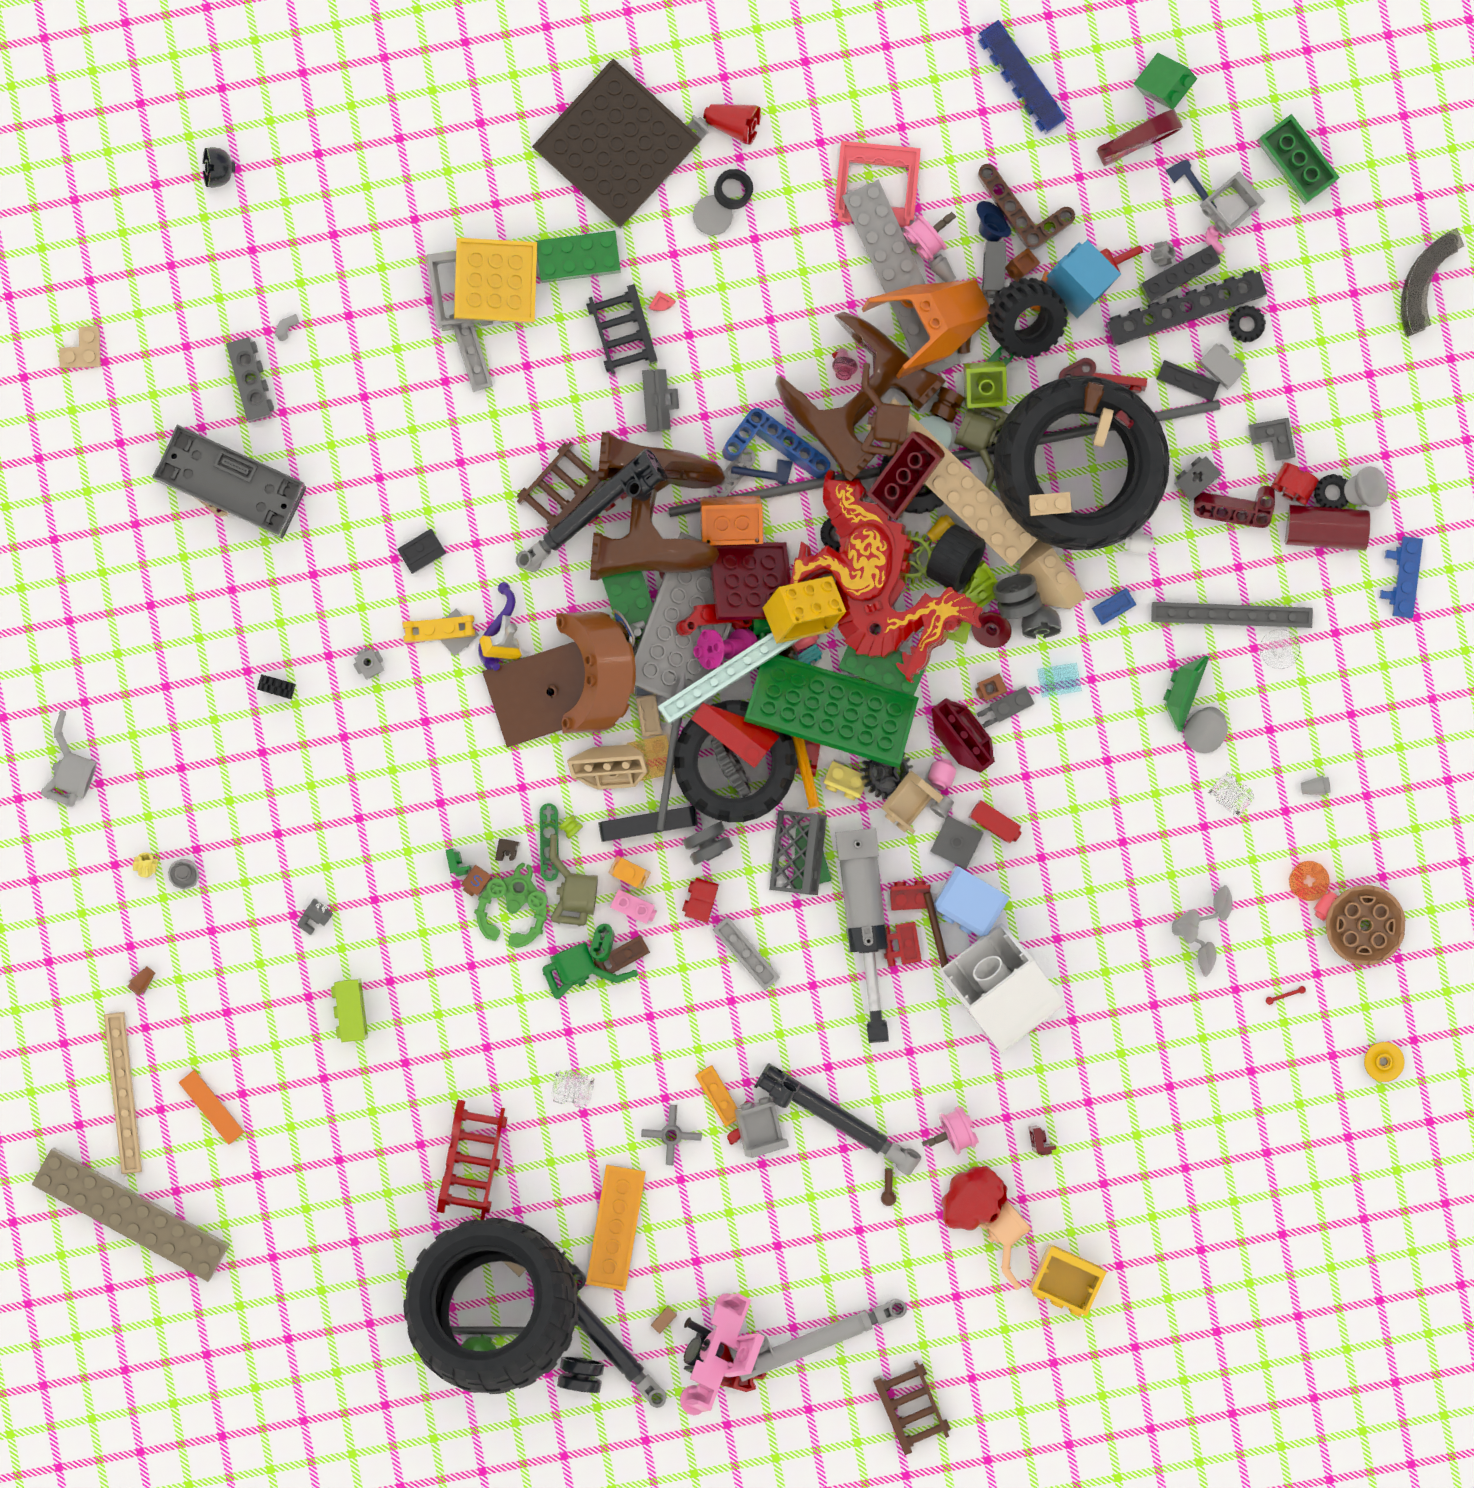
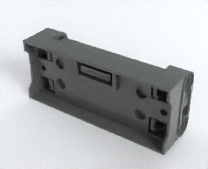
M176 425L164 455L152 476L154 481L181 491L264 529L266 532L281 539L285 536L306 490L304 482L180 425ZM173 454H176V455H177V458H176V459H172L171 456H172ZM286 504V509H282L281 505Z

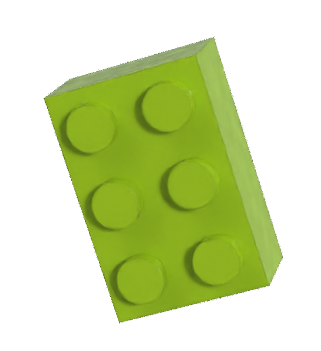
M361 978L334 982V986L331 987L332 998H336L337 1006L333 1007L335 1019L338 1018L339 1026L336 1027L337 1039L341 1038V1043L366 1040L368 1038Z

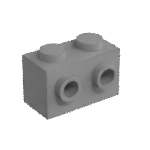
M1216 343L1198 363L1228 390L1246 371L1243 368L1245 365L1237 357L1233 359L1228 354L1230 351L1223 344L1218 345Z

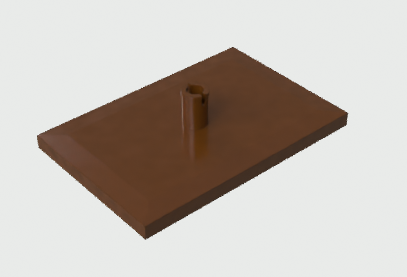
M575 642L500 665V668L496 671L493 669L482 671L506 747L562 730L561 722L563 715L577 704L583 692L585 682L584 661L581 651ZM549 688L554 690V695L548 693Z

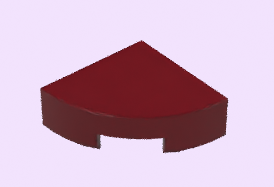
M1122 410L1118 411L1114 416L1115 419L1128 429L1134 424V421L1128 418V415Z

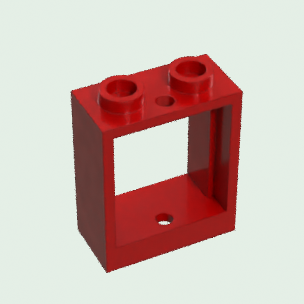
M982 800L977 802L968 816L1007 843L1016 842L1022 833L1020 831L1022 826Z

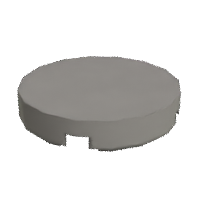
M714 195L700 199L693 211V220L697 229L710 236L720 235L725 232L731 225L733 218L732 209L725 208L719 204Z

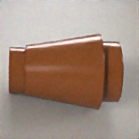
M146 966L129 981L130 983L127 987L140 997L142 993L145 994L156 973Z

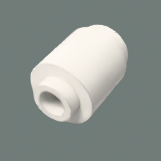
M1133 533L1126 538L1125 549L1132 553L1148 555L1149 551L1153 552L1155 540L1151 539V535Z

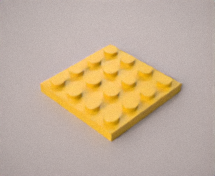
M456 238L454 319L534 323L537 242Z

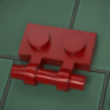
M915 922L895 925L896 933L890 934L889 926H886L889 948L885 949L884 958L887 959L888 967L896 966L895 958L901 957L902 965L921 962ZM898 939L899 951H893L892 940Z

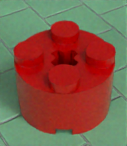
M1284 462L1271 487L1279 493L1283 492L1282 497L1289 501L1296 499V502L1306 506L1319 480L1311 473L1300 470V467Z

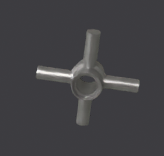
M670 1104L668 1125L662 1130L642 1129L641 1137L661 1138L667 1145L666 1165L673 1166L675 1145L681 1140L701 1141L702 1133L682 1132L680 1127L676 1125L677 1105ZM672 1129L677 1132L675 1140H668L666 1138L668 1130Z

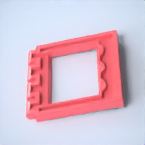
M841 141L834 213L838 214L837 222L851 223L852 221L842 198L846 194L850 162L909 168L905 208L891 207L900 228L906 225L909 227L910 221H914L921 148Z

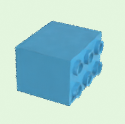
M1087 239L1083 244L1080 242L1076 244L1046 276L1048 278L1046 283L1059 294L1066 304L1065 307L1078 319L1108 290L1121 273Z

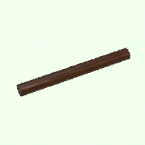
M926 892L923 894L941 968L948 964V959L931 892Z

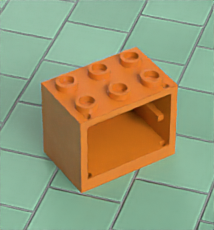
M760 495L700 497L701 541L707 543V540H710V543H708L710 545L763 544V511Z

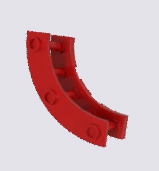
M458 1099L453 1119L452 1137L446 1159V1169L442 1179L436 1212L445 1213L446 1206L452 1204L482 1210L480 1220H484L485 1214L490 1213L492 1201L488 1200L494 1170H499L500 1159H497L502 1128L506 1129L508 1117L504 1116L505 1108L502 1107L499 1117L468 1112L467 1109H464L466 1101ZM471 1120L497 1125L496 1137L465 1132V1129H461L462 1121ZM464 1139L494 1145L492 1160L461 1154V1152L457 1151L459 1141ZM463 1162L490 1167L488 1181L484 1182L457 1177L456 1174H453L455 1163ZM456 1184L486 1190L484 1200L481 1202L454 1197L452 1194H449L450 1186Z

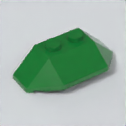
M1207 655L1179 667L1177 671L1174 670L1170 681L1173 683L1171 689L1166 690L1163 700L1166 701L1164 706L1177 732H1182L1210 658Z

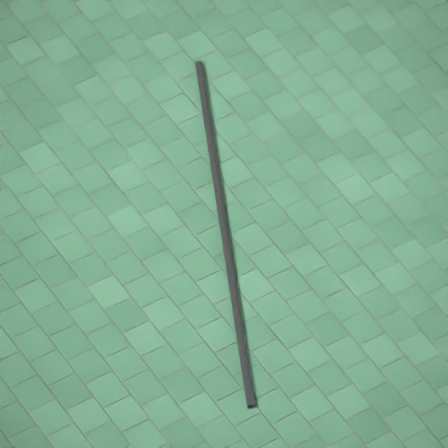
M1219 400L1154 413L1160 422L1220 410ZM1098 423L1043 434L1038 445L1093 435L1096 432ZM1110 426L1108 432L1114 431V429ZM991 444V447L987 446L986 449L989 455L994 454L996 444ZM971 449L951 452L959 461L981 457L980 453ZM881 466L863 469L855 478L863 480L879 477V468ZM843 474L835 475V480L847 481ZM825 477L730 496L760 495L761 499L823 488ZM700 501L668 507L670 517L700 512Z

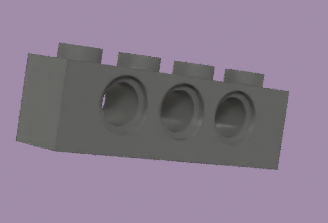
M247 337L226 343L247 421L253 422L271 417V411L274 410L272 399L267 398L266 392L269 391L266 379L262 380L261 372H264L261 360L257 361L255 353H258L256 342ZM244 355L251 357L248 365L241 364V358ZM248 375H256L254 384L246 383ZM256 393L262 396L258 404H254L251 401L252 396Z

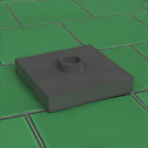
M948 816L930 852L967 869L984 833Z

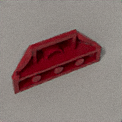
M945 698L931 709L934 733L959 765L981 773L995 762L992 739L968 707Z

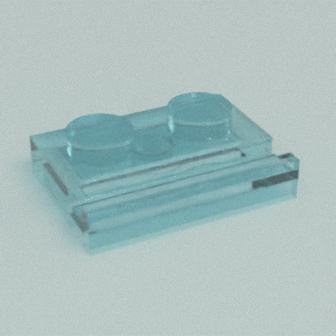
M1077 663L1037 669L1042 698L1082 691Z

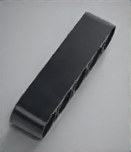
M688 806L667 810L664 831L698 825L695 807ZM659 812L598 822L601 842L663 832L656 830Z

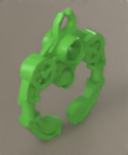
M525 863L519 864L512 876L504 879L500 877L491 879L482 895L479 896V904L474 911L480 931L486 939L496 941L499 937L500 929L496 925L487 922L486 917L488 913L485 912L487 903L491 904L492 897L500 898L504 895L506 898V909L511 914L517 913L525 903L532 910L536 911L534 914V918L537 919L535 927L531 926L527 934L518 932L510 934L508 945L515 948L526 946L535 940L539 934H543L544 921H547L546 904L548 897L545 892L538 890L531 881L533 875L531 865L528 864L526 866L528 870L526 875L520 873V870L525 867ZM514 883H523L525 889L517 891L514 888Z

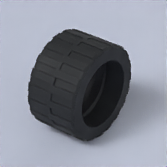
M957 524L950 526L932 551L926 567L927 577L946 588L952 587L954 591L959 592L967 585L980 564L986 547L985 540Z

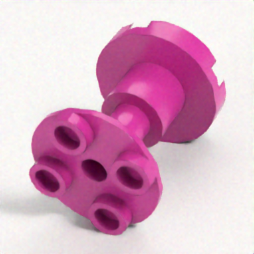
M706 629L702 630L693 653L705 669H715L721 664L723 657L729 660L755 644V642H758V639L750 629H736L730 634L728 639L723 641L721 635L716 630Z

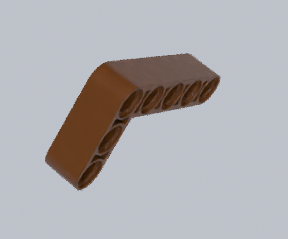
M984 164L980 167L978 171L980 183L1026 248L1030 250L1037 249L1073 223L1075 219L1074 210L1070 207H1062L1038 225H1035L996 168L991 164ZM985 169L990 170L992 177L989 179L984 178L982 171ZM1001 186L1004 189V193L996 195L993 192V188ZM1007 202H1012L1015 205V210L1009 212L1005 209L1004 205ZM1068 212L1071 215V220L1068 222L1063 221L1060 214ZM1019 218L1024 219L1027 222V226L1019 228L1016 225V220ZM1047 223L1052 224L1055 231L1047 233L1044 230V225ZM1035 235L1038 238V243L1030 244L1027 237Z

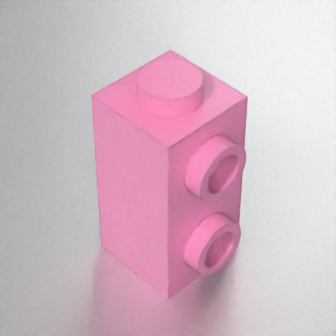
M618 889L610 908L645 924L648 923V920L652 922L657 912L654 910L655 905Z

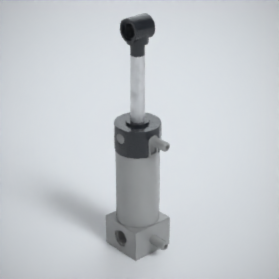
M876 828L835 832L846 914L849 953H863L870 1013V1021H867L869 1044L889 1042L887 1021L885 1019L882 1020L875 952L889 948L878 865Z

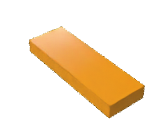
M713 1065L697 1073L695 1077L725 1127L737 1121L734 1110L738 1109Z

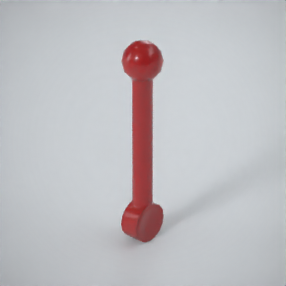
M1300 986L1297 990L1273 998L1267 997L1265 1001L1268 1005H1271L1274 1001L1297 993L1303 994L1306 992V988Z

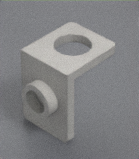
M693 115L692 121L687 126L690 129H695L698 132V136L703 139L709 133L708 124L701 117L697 118Z

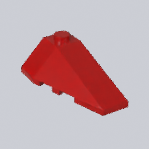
M702 703L691 717L695 723L754 769L779 738L776 733L768 728L745 722V717Z

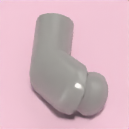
M294 314L279 321L275 330V336L278 337V340L285 341L288 338L287 332L289 327L300 323L297 315Z

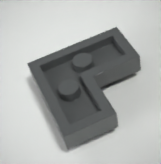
M1289 418L1248 425L1252 445L1272 442L1275 461L1296 457Z

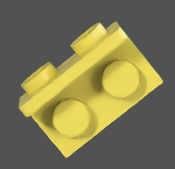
M832 761L823 783L826 784V789L835 793L837 790L845 792L844 797L855 801L856 798H861L865 788L863 784L867 781L866 779H860L861 776H865L864 774Z

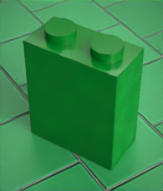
M1157 53L1133 84L1146 97L1173 110L1198 78L1188 67Z

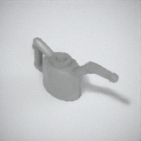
M60 710L54 728V738H56L64 757L58 763L53 764L54 777L41 790V795L47 799L65 804L67 807H73L77 797L83 799L87 794L96 770L97 761L71 753L62 732L66 711ZM55 787H57L58 789L69 792L70 796L66 797L61 794L55 793L52 790Z

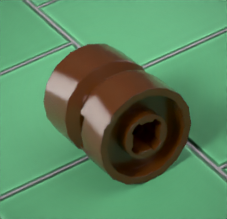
M942 386L937 395L939 400L933 403L929 412L949 423H953L957 415L956 408L961 407L965 397Z

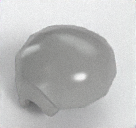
M180 859L171 864L168 871L169 880L173 886L185 890L196 885L199 879V870L191 860Z

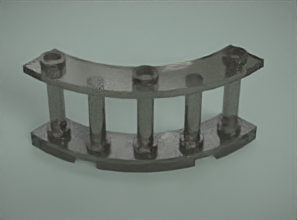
M1457 228L1442 235L1426 248L1415 260L1405 278L1400 298V317L1406 338L1426 330V327L1431 326L1427 308L1429 285L1440 264L1449 256L1457 253L1458 249L1464 247Z

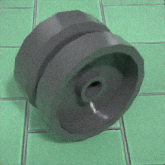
M1017 574L1009 576L993 586L995 600L998 601L997 607L1001 617L1017 619L1033 614L1040 609L1042 600L1040 593L1037 592L1038 587L1033 575Z
M722 821L682 840L687 850L697 846L700 848V850L690 855L693 865L705 860L707 862L723 854V851L733 847L729 837H724L718 841L715 838L725 832Z

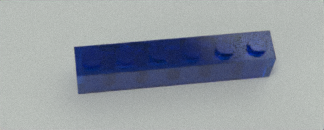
M997 20L978 34L979 40H977L983 50L987 49L991 55L989 59L995 67L998 65L1001 69V77L1006 83L1010 82L1013 87L1012 93L1017 99L1021 98L1025 104L1023 106L1025 112L1029 116L1032 115L1036 120L1034 124L1037 129L1047 135L1066 122L1067 117L1001 22Z

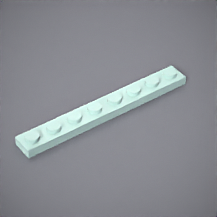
M770 633L659 705V711L668 724H671L800 639L776 644L773 634Z

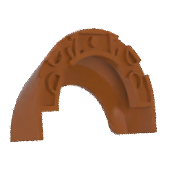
M604 612L556 613V625L559 632L569 636L577 644L585 667L583 692L577 704L563 715L561 722L562 733H592L609 730L616 725L615 723L619 718H623L630 706L628 704L630 694L634 693L635 657L632 645L627 642L624 635L626 631L618 621H614L610 618L609 614Z

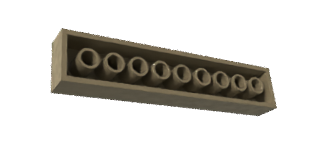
M56 1148L50 1150L31 1184L207 1282L213 1277L230 1246L229 1243Z

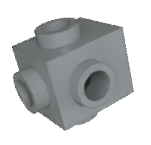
M366 647L357 652L358 656L354 658L356 663L353 665L358 674L362 673L366 680L385 671L381 664L384 660L379 651L374 652L373 649L368 650ZM370 659L371 664L366 666V660Z

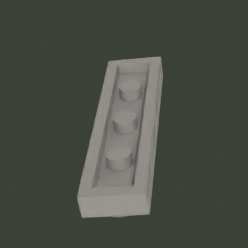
M454 314L449 315V317L454 318ZM474 324L471 328L453 326L472 391L476 392L492 387V381Z
M726 917L713 929L716 935L764 990L768 989L780 978L729 917Z

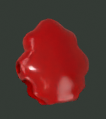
M973 1166L968 1172L956 1174L950 1181L949 1192L943 1196L941 1202L945 1226L952 1229L972 1231L982 1223L996 1221L1001 1214V1206L1007 1202L1006 1193L1008 1188L1004 1181L988 1166Z

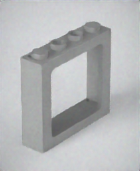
M456 251L427 254L425 259L436 329L442 328V331H449L454 329L453 326L471 328L476 323H481V326L492 325L493 321L445 317L437 266L439 264L455 262Z

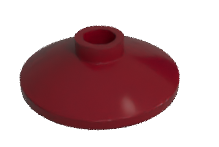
M984 612L979 615V621L982 624L981 628L972 625L974 638L980 644L989 648L1004 646L1012 634L1009 621L996 612Z

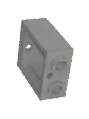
M1239 171L1199 206L1202 208L1203 214L1208 218L1210 217L1215 223L1216 229L1226 236L1256 211L1265 200ZM1230 186L1235 189L1250 207L1231 225L1211 203Z

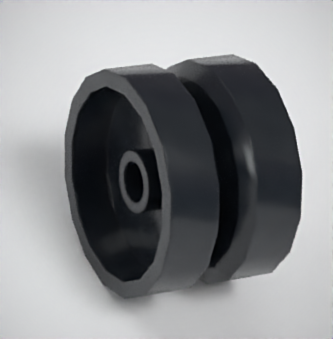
M561 1357L560 1369L568 1373H562L558 1376L557 1386L579 1392L600 1393L602 1381L591 1376L603 1375L605 1364L582 1357Z

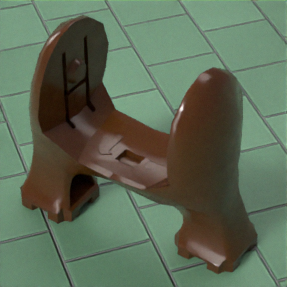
M846 312L834 315L838 323L851 335L853 340L873 356V374L869 378V385H871V388L880 399L890 388L897 389L905 394L912 403V407L918 412L945 384L946 380L941 375L934 374L923 368L897 379L896 375L910 358L883 332L868 321ZM777 376L775 385L786 409L828 451L839 466L844 478L847 481L854 480L877 455L862 452L861 445L863 443L854 433L855 425L875 406L861 388L843 407L819 410L808 400L804 393L796 389L782 376Z
M602 432L598 480H607L613 477L645 448H648L655 454L668 479L666 481L661 480L654 486V490H652L648 500L640 501L632 498L630 530L625 537L611 539L602 533H593L590 580L598 581L607 576L631 571L689 573L705 570L713 566L719 557L717 548L706 542L696 540L663 539L652 524V517L657 492L669 484L692 489L717 486L725 480L722 468L715 462L706 460L693 453L641 446L618 439L609 432Z

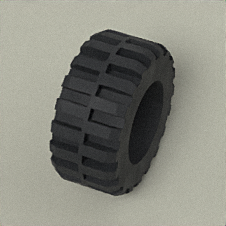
M1021 278L1019 282H1010L1008 287L1004 286L1001 289L999 295H995L993 298L994 303L990 304L989 307L990 314L987 315V322L989 323L988 328L993 338L1006 352L1011 353L1015 357L1031 358V355L1037 357L1043 351L1045 353L1048 352L1053 344L1056 345L1059 342L1058 338L1063 336L1065 332L1063 328L1067 326L1068 320L1065 317L1068 316V311L1065 308L1064 300L1045 281L1038 280L1037 278H1029V280ZM1032 306H1040L1039 315L1033 324L1025 329L1015 330V323L1023 311Z

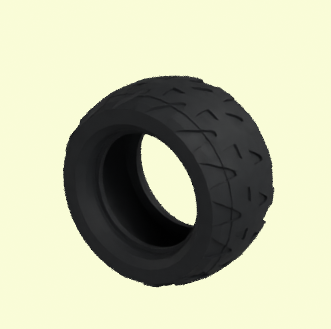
M1070 376L1054 380L1033 390L1007 416L997 437L994 450L996 487L1009 514L1031 536L1046 544L1067 550L1100 549L1125 540L1151 518L1159 502L1162 500L1168 483L1169 449L1158 418L1136 393L1106 378ZM1088 382L1104 385L1103 390L1105 392L1096 409V413L1084 411L1085 386H1087ZM1103 408L1113 410L1110 426L1120 436L1128 459L1126 479L1117 496L1103 508L1091 513L1070 512L1030 516L1029 495L1045 494L1037 480L1034 462L1036 448L1044 432L1055 421L1066 415L1086 414L1100 418ZM1122 410L1128 415V418L1134 421L1130 429L1114 418L1118 411Z

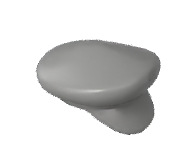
M1369 466L1360 470L1357 475L1346 482L1344 493L1346 499L1351 504L1377 507L1382 505L1387 499L1388 483L1384 474L1379 469Z
M1206 707L1194 713L1184 728V738L1187 745L1199 753H1210L1218 749L1228 732L1225 715L1215 707Z

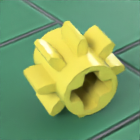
M141 853L138 857H134L133 871H138V876L147 878L156 873L158 859H153L152 854Z

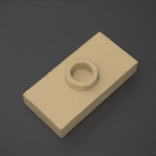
M656 694L636 697L642 737L662 734Z

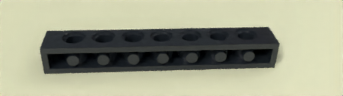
M1254 270L1242 273L1243 277L1235 279V276L1224 279V283L1216 285V283L1204 286L1205 290L1197 292V289L1190 290L1185 293L1186 296L1178 298V295L1166 299V303L1159 304V302L1147 305L1148 309L1140 311V308L1129 311V315L1121 317V314L1110 317V321L1106 323L1113 347L1265 297L1267 291L1260 271L1254 273ZM1238 284H1246L1248 287L1247 293L1239 292ZM1226 290L1229 293V298L1226 300L1221 299L1219 291ZM1201 296L1209 298L1210 304L1208 306H1203L1200 303ZM1181 303H1189L1191 311L1183 312L1181 310ZM1169 309L1172 312V317L1169 319L1164 318L1162 310ZM1150 315L1153 318V324H1144L1143 316ZM1127 321L1132 322L1134 330L1126 331L1124 323Z

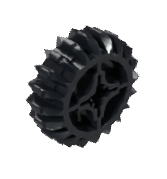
M909 757L902 758L899 777L896 772L897 767L868 759L869 761L863 760L862 764L866 767L860 768V771L865 772V776H861L860 779H866L867 782L863 786H870L869 793L875 792L876 798L882 796V799H887L909 773V769L913 768V765H907V762L910 761ZM873 768L877 770L876 778L873 775ZM884 769H889L887 772L889 776H885L886 771ZM887 780L896 784L890 789L880 786Z

